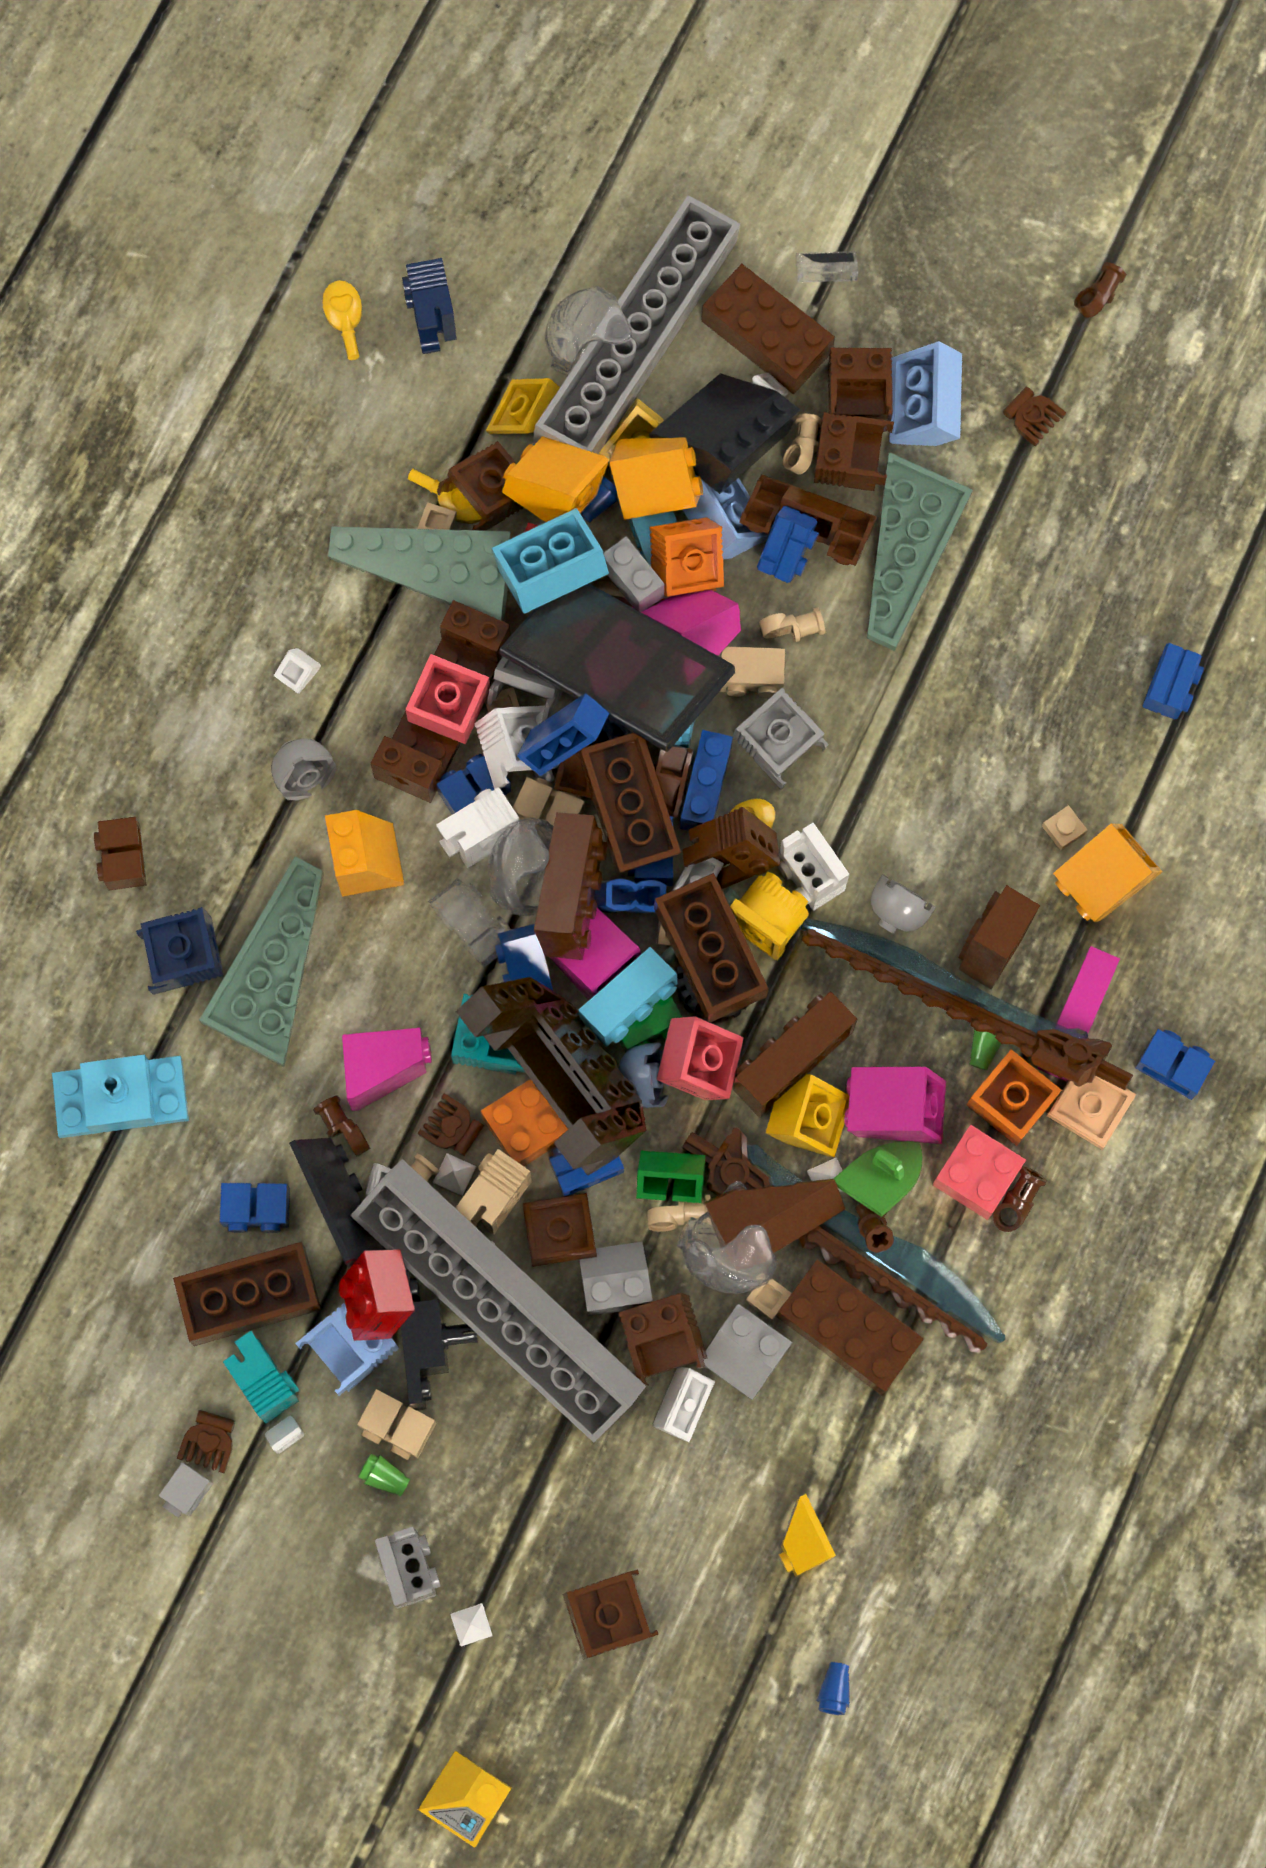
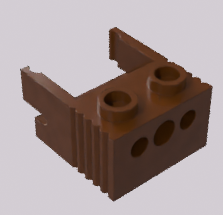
M830 347L828 360L829 414L834 413V415L840 414V416L845 415L846 417L850 415L851 417L857 416L891 421L893 414L892 348Z
M824 412L814 483L820 482L821 484H832V486L837 484L839 487L843 485L846 488L874 491L876 484L885 486L887 474L881 475L877 471L882 433L885 431L892 433L894 421L857 416L851 417L850 415L846 417L845 415L840 416V414L834 415V413Z
M499 441L491 444L490 447H486L485 450L482 449L481 453L477 452L476 455H472L451 467L447 474L448 478L441 481L437 489L439 496L442 492L448 493L455 488L460 490L482 517L478 525H473L472 530L487 531L505 520L506 517L509 518L510 515H514L515 512H519V509L522 510L524 508L502 493L505 484L503 475L511 463H517Z
M744 807L689 829V838L694 844L682 849L685 867L693 864L696 865L710 858L717 859L724 863V866L730 864L722 868L716 877L721 889L754 875L764 874L769 868L772 869L774 866L780 865L777 833Z
M678 1293L618 1312L619 1317L622 1318L621 1323H623L622 1327L625 1329L624 1334L627 1336L626 1341H628L627 1345L636 1377L646 1386H648L646 1382L647 1377L697 1362L696 1368H706L704 1360L708 1358L699 1327L696 1326L697 1321L694 1320L696 1316L693 1314L694 1309L691 1308L692 1303L689 1302L690 1295Z
M638 1569L563 1594L583 1660L659 1635L657 1630L650 1633L632 1575H639Z

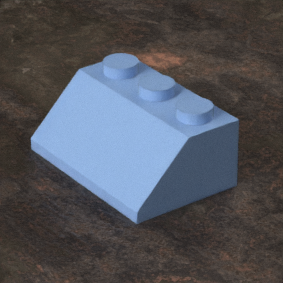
M938 341L892 357L893 414L891 421H894L892 433H890L889 442L903 445L938 446L960 439L962 353Z
M739 478L721 494L701 479L703 495H700L697 507L683 509L689 520L707 517L722 526L721 539L723 542L721 544L723 548L721 550L723 551V559L733 558L766 541L771 532L756 533L749 530L746 525L739 523L742 512L750 499Z

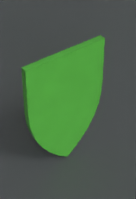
M920 1142L888 1143L863 1153L834 1178L837 1187L882 1217L904 1198L917 1183L923 1159Z

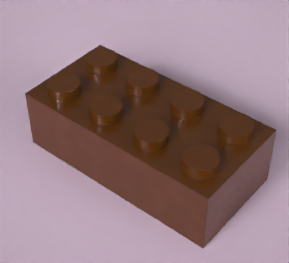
M742 263L702 305L701 321L763 371L770 373L792 394H795L829 357L830 347H834V335Z
M630 733L581 749L578 755L616 874L679 855L681 853L645 739L635 733Z
M556 812L534 926V932L546 957L583 960L584 950L590 947L591 930L588 928L590 919H595L597 902L594 900L595 890H600L602 884V872L599 871L600 863L605 861L607 857V842H603L602 828H598L594 815Z
M714 873L655 898L654 910L707 1022L710 1023L767 997L769 988Z
M1008 885L1005 886L1001 894L995 891L987 903L981 919H977L969 932V936L958 957L962 960L959 970L992 990L1023 940L1040 905Z
M831 991L825 997L821 994L816 996L807 1005L808 1010L802 1018H799L797 1015L793 1017L783 1027L785 1031L777 1040L774 1037L770 1038L759 1049L761 1053L754 1061L750 1058L747 1059L735 1071L737 1075L734 1078L733 1091L759 1118L774 1105V1102L806 1074L810 1073L853 1033L858 1019Z
M302 1242L173 1278L188 1339L193 1346L322 1310L306 1249Z
M818 1259L780 1308L776 1316L881 1396H883L924 1340L923 1337Z

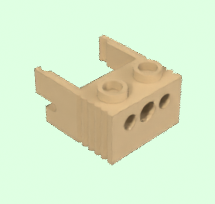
M497 1149L494 1155L488 1153L478 1167L480 1170L479 1176L456 1206V1209L475 1227L482 1219L483 1227L492 1234L497 1232L532 1183L530 1171L499 1149Z

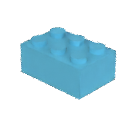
M577 508L492 548L499 572L523 614L609 574L603 550Z

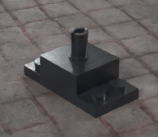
M405 1270L415 1309L401 1326L409 1405L415 1410L426 1409V1401L432 1400L430 1381L428 1377L423 1376L449 1373L446 1349H449L451 1345L478 1343L477 1333H471L475 1331L467 1324L446 1326V1323H443L442 1307L439 1300L421 1301L417 1278H412L409 1270Z

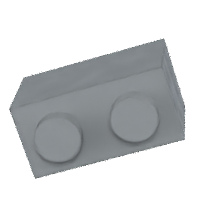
M627 537L603 552L609 571L607 576L634 609L642 612L664 597V582Z

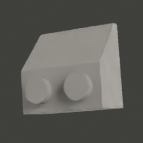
M642 1241L596 1248L597 1257L579 1260L587 1316L625 1311L653 1302Z
M738 1304L706 1349L708 1359H705L704 1363L709 1370L753 1400L784 1357L792 1342Z

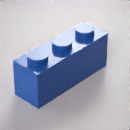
M585 693L531 729L517 757L539 776H542L594 742L609 712Z
M702 730L681 815L680 829L689 831V829L715 818L732 749V736Z

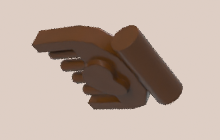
M1025 387L1003 410V413L1009 419L1015 416L1014 426L1018 433L1036 447L1039 441L1043 439V435L1033 426H1037L1045 434L1049 430L1041 424L1042 421L1050 428L1054 427V423L1045 417L1044 413L1055 422H1059L1060 418L1063 419L1066 412L1047 397L1042 395L1033 397L1034 392L1029 387Z
M444 1093L441 1099L457 1108V1110H454L442 1101L438 1102V1106L453 1116H447L438 1109L433 1110V1113L442 1120L440 1122L432 1116H429L428 1120L441 1128V1132L427 1123L423 1124V1128L437 1136L438 1139L421 1129L417 1134L439 1148L449 1149L455 1146L453 1150L465 1156L484 1125L475 1119L470 1123V1112L466 1107Z
M199 1410L196 1423L200 1424L190 1427L185 1433L176 1459L183 1461L188 1443L191 1441L186 1462H191L196 1445L198 1444L199 1449L194 1461L195 1465L200 1464L204 1453L206 1457L203 1467L207 1468L212 1454L216 1452L211 1467L215 1471L218 1468L224 1451L225 1454L219 1472L225 1474L233 1450V1441L226 1432L232 1433L236 1421Z

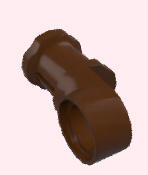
M1104 263L1096 283H1092L1090 287L1083 289L1076 296L1074 301L1075 307L1086 318L1097 315L1106 303L1108 304L1113 301L1114 292L1119 283L1124 282L1127 275L1126 272L1114 263Z
M336 1095L324 1100L313 1111L316 1115H320L328 1129L327 1136L333 1138L343 1133L356 1157L371 1149L358 1125L354 1124L352 1119L346 1117L339 1104L341 1101L339 1096Z
M1022 1166L1020 1169L1021 1176L1013 1190H1008L1001 1204L994 1210L993 1221L1001 1231L1012 1232L1024 1223L1034 1206L1032 1201L1041 1186L1046 1185L1047 1179L1033 1169ZM1004 1208H1012L1016 1211L1017 1222L1014 1225H1007L1002 1221L1001 1212Z
M859 1202L855 1207L860 1217L857 1225L860 1234L866 1240L867 1248L875 1253L888 1250L892 1246L894 1238L893 1232L887 1226L885 1219L887 1213L880 1217Z

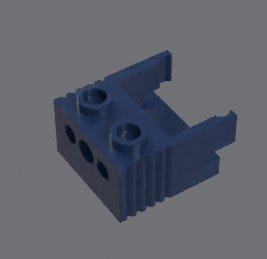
M438 258L406 264L407 276L402 277L407 309L413 308L422 353L428 354L441 351L438 333H443L445 342L457 340L454 312L443 260Z
M203 907L197 910L193 909L191 912H181L180 915L175 914L174 916L170 915L140 923L141 929L136 930L141 939H144L152 982L154 984L152 987L148 986V991L153 995L193 985L194 982L199 983L200 981L204 982L206 979L211 980V978L216 979L218 976H224L212 917Z

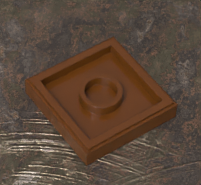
M587 1193L523 1203L532 1267L597 1257Z

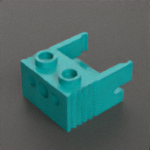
M463 994V999H462V1004H461V1006H462L471 996H469L468 994ZM459 1016L451 1054L453 1064L472 1065V1067L475 1068L477 1066L480 1069L483 1067L485 1070L516 1075L517 1071L525 1073L508 1048L494 1051L485 1037H475Z
M249 1331L235 1341L245 1360L242 1362L233 1354L224 1360L223 1363L261 1420L268 1423L299 1402L295 1393L300 1391L298 1386L286 1370L282 1373L279 1371L260 1340L256 1339L252 1331Z

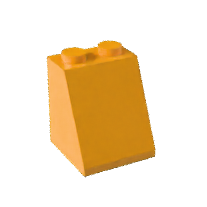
M542 436L535 445L530 443L524 449L520 457L521 460L517 464L513 462L506 469L503 475L505 484L502 493L544 522H548L575 508L581 514L597 496L609 459L603 455Z
M686 438L618 440L609 463L624 520L697 507L700 495H703V485L700 476H695L693 466H696V456L693 447L688 448Z
M359 810L325 815L335 876L342 897L404 885L393 823Z
M1111 823L1053 874L1058 879L1055 884L1059 890L1067 897L1071 894L1077 901L1078 905L1075 907L1081 916L1087 921L1092 919L1093 922H1098L1163 871L1122 824Z

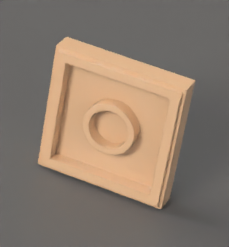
M1097 1076L1092 1083L1087 1082L1080 1087L1075 1086L1074 1082L1068 1080L1047 1117L1103 1150L1136 1094L1128 1089L1123 1090Z

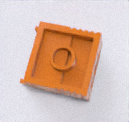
M705 517L650 527V542L652 543L650 545V548H652L651 568L664 582V595L666 597L709 589L717 591V588L724 587L723 551L721 550L723 548L721 544L723 542L721 539L722 526Z

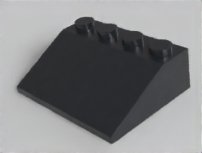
M720 373L650 432L649 437L686 438L688 448L693 447L696 456V466H693L695 475L700 476L706 484L721 494L789 433L800 409L776 390Z
M332 1138L301 1139L289 1142L348 1269H350L363 1251L387 1250L350 1216L362 1203L357 1193L363 1189L355 1172L348 1175L344 1163L348 1162L349 1159L342 1144L335 1146Z

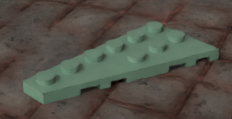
M889 452L867 639L895 651L973 490Z
M331 526L328 557L331 560L362 572L379 576L391 583L400 584L407 589L449 605L455 600L504 622L508 586L499 572L492 548L512 539L513 534L510 531Z
M296 856L199 1019L202 1024L285 1067L324 876L322 870Z

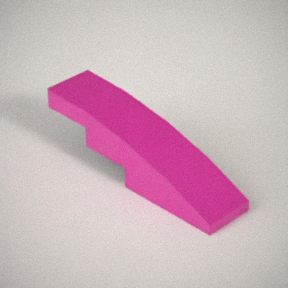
M1090 946L1054 1029L1078 1039H1086L1120 958ZM1037 1067V1069H1039V1070H1041V1071H1043V1072H1045V1073H1048V1074H1050V1075H1052V1076H1055V1077H1057V1078H1059V1079H1062V1080H1064V1081H1066V1082H1067V1080H1068V1079H1066V1078H1064V1077H1063V1078H1060V1077H1058V1076H1056V1075H1054V1074H1052V1073H1050V1072H1048V1071H1046V1070H1044V1069H1042V1068H1040V1067Z

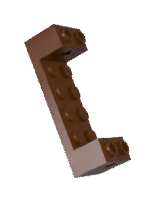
M453 600L440 625L441 641L434 655L489 677L491 684L495 669L503 657L499 655V650L511 636L510 624ZM405 711L392 738L383 737L371 761L374 778L431 803L437 792L436 784L446 774L461 742L408 722Z

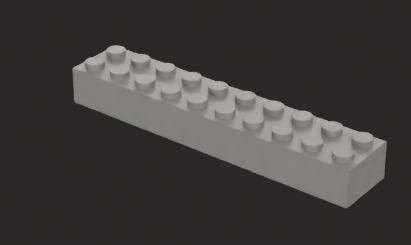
M689 195L686 197L536 423L534 444L543 436L599 454L737 243L740 223Z
M403 1159L380 1180L350 1215L387 1250L400 1249L404 1266L592 1442H595L634 1403L645 1389L646 1385Z

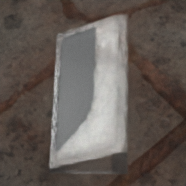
M856 251L795 254L797 282L857 281L858 263Z

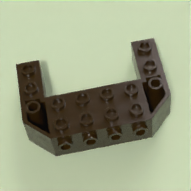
M532 977L482 986L456 1011L475 1037L484 1036L494 1051L508 1048L568 1128L554 1144L573 1169L582 1167L587 1175L594 1173L616 1159L647 1131L642 1100L637 1095L634 1084L622 1075L617 1068L615 1059L603 1050L597 1042L596 1034L586 1027L579 1018V1013L575 1006Z

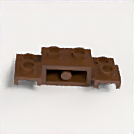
M761 474L742 512L739 523L746 525L753 532L769 533L779 511L783 506H788L818 521L814 531L819 532L816 541L829 545L827 556L832 557L839 564L856 566L872 533L877 516Z
M598 737L594 742L590 743L586 747L597 744ZM673 745L668 752L660 748L656 765L653 764L669 816L677 818L693 754V749ZM577 752L559 764L554 789L589 797L593 801Z

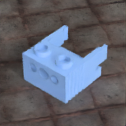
M345 1303L337 1308V1312L333 1311L332 1316H327L295 1343L300 1349L304 1344H309L341 1382V1387L334 1390L338 1396L346 1390L349 1392L374 1371V1367L377 1368L379 1363L382 1364L384 1359L387 1360L388 1355L391 1356L393 1351L399 1350L392 1338L354 1341L351 1329L348 1328L346 1323L347 1310Z

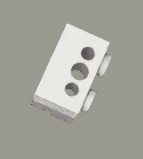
M545 706L495 708L474 723L479 734L480 744H482V749L484 750L483 754L494 790L497 787L501 789L509 783L506 778L507 772L532 770L517 755L530 730L542 723ZM549 770L542 776H539L534 771L536 778H541L548 782L555 780L552 770Z
M499 787L493 791L491 789L482 791L474 798V803L469 804L436 824L444 837L439 843L450 858L460 852V857L467 868L521 836L519 817Z
M814 823L805 827L801 833L797 830L782 840L778 869L786 880L792 879L797 887L795 890L808 900L807 904L810 905L813 911L845 891L849 873ZM809 872L812 876L807 877L802 873Z

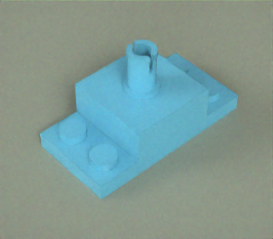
M145 1055L80 1063V1069L52 1073L59 1138L189 1121L181 1056L148 1060Z

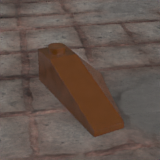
M834 1179L797 1182L794 1185L778 1187L769 1185L749 1190L745 1188L733 1189L703 1202L725 1260L735 1271L769 1257L846 1209Z

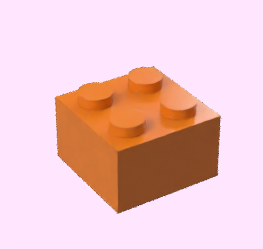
M1011 1049L971 1096L967 1106L1017 1146L1062 1090Z
M531 1079L481 1110L482 1119L504 1153L522 1166L528 1165L556 1147L554 1142L568 1130Z

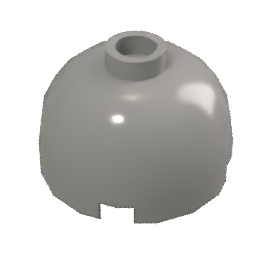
M306 738L288 741L283 744L274 756L271 764V773L277 789L287 800L295 801L312 796L308 790L320 784L321 789L325 788L333 779L337 769L329 751L319 742Z
M882 874L871 894L873 912L881 918L878 925L893 934L897 929L910 932L922 927L931 917L936 906L929 902L927 907H925L927 902L922 900L921 896L893 879L887 884L889 879Z

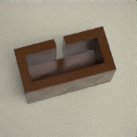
M136 816L98 821L99 832H94V844L96 851H102V862L97 863L99 881H104L109 891L147 886L141 827Z

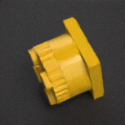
M767 872L764 876H758L741 899H735L730 908L744 937L771 958L778 961L784 953L788 941L809 916L808 910L805 907L808 900L796 890H793L791 893L781 886L783 882L778 876Z

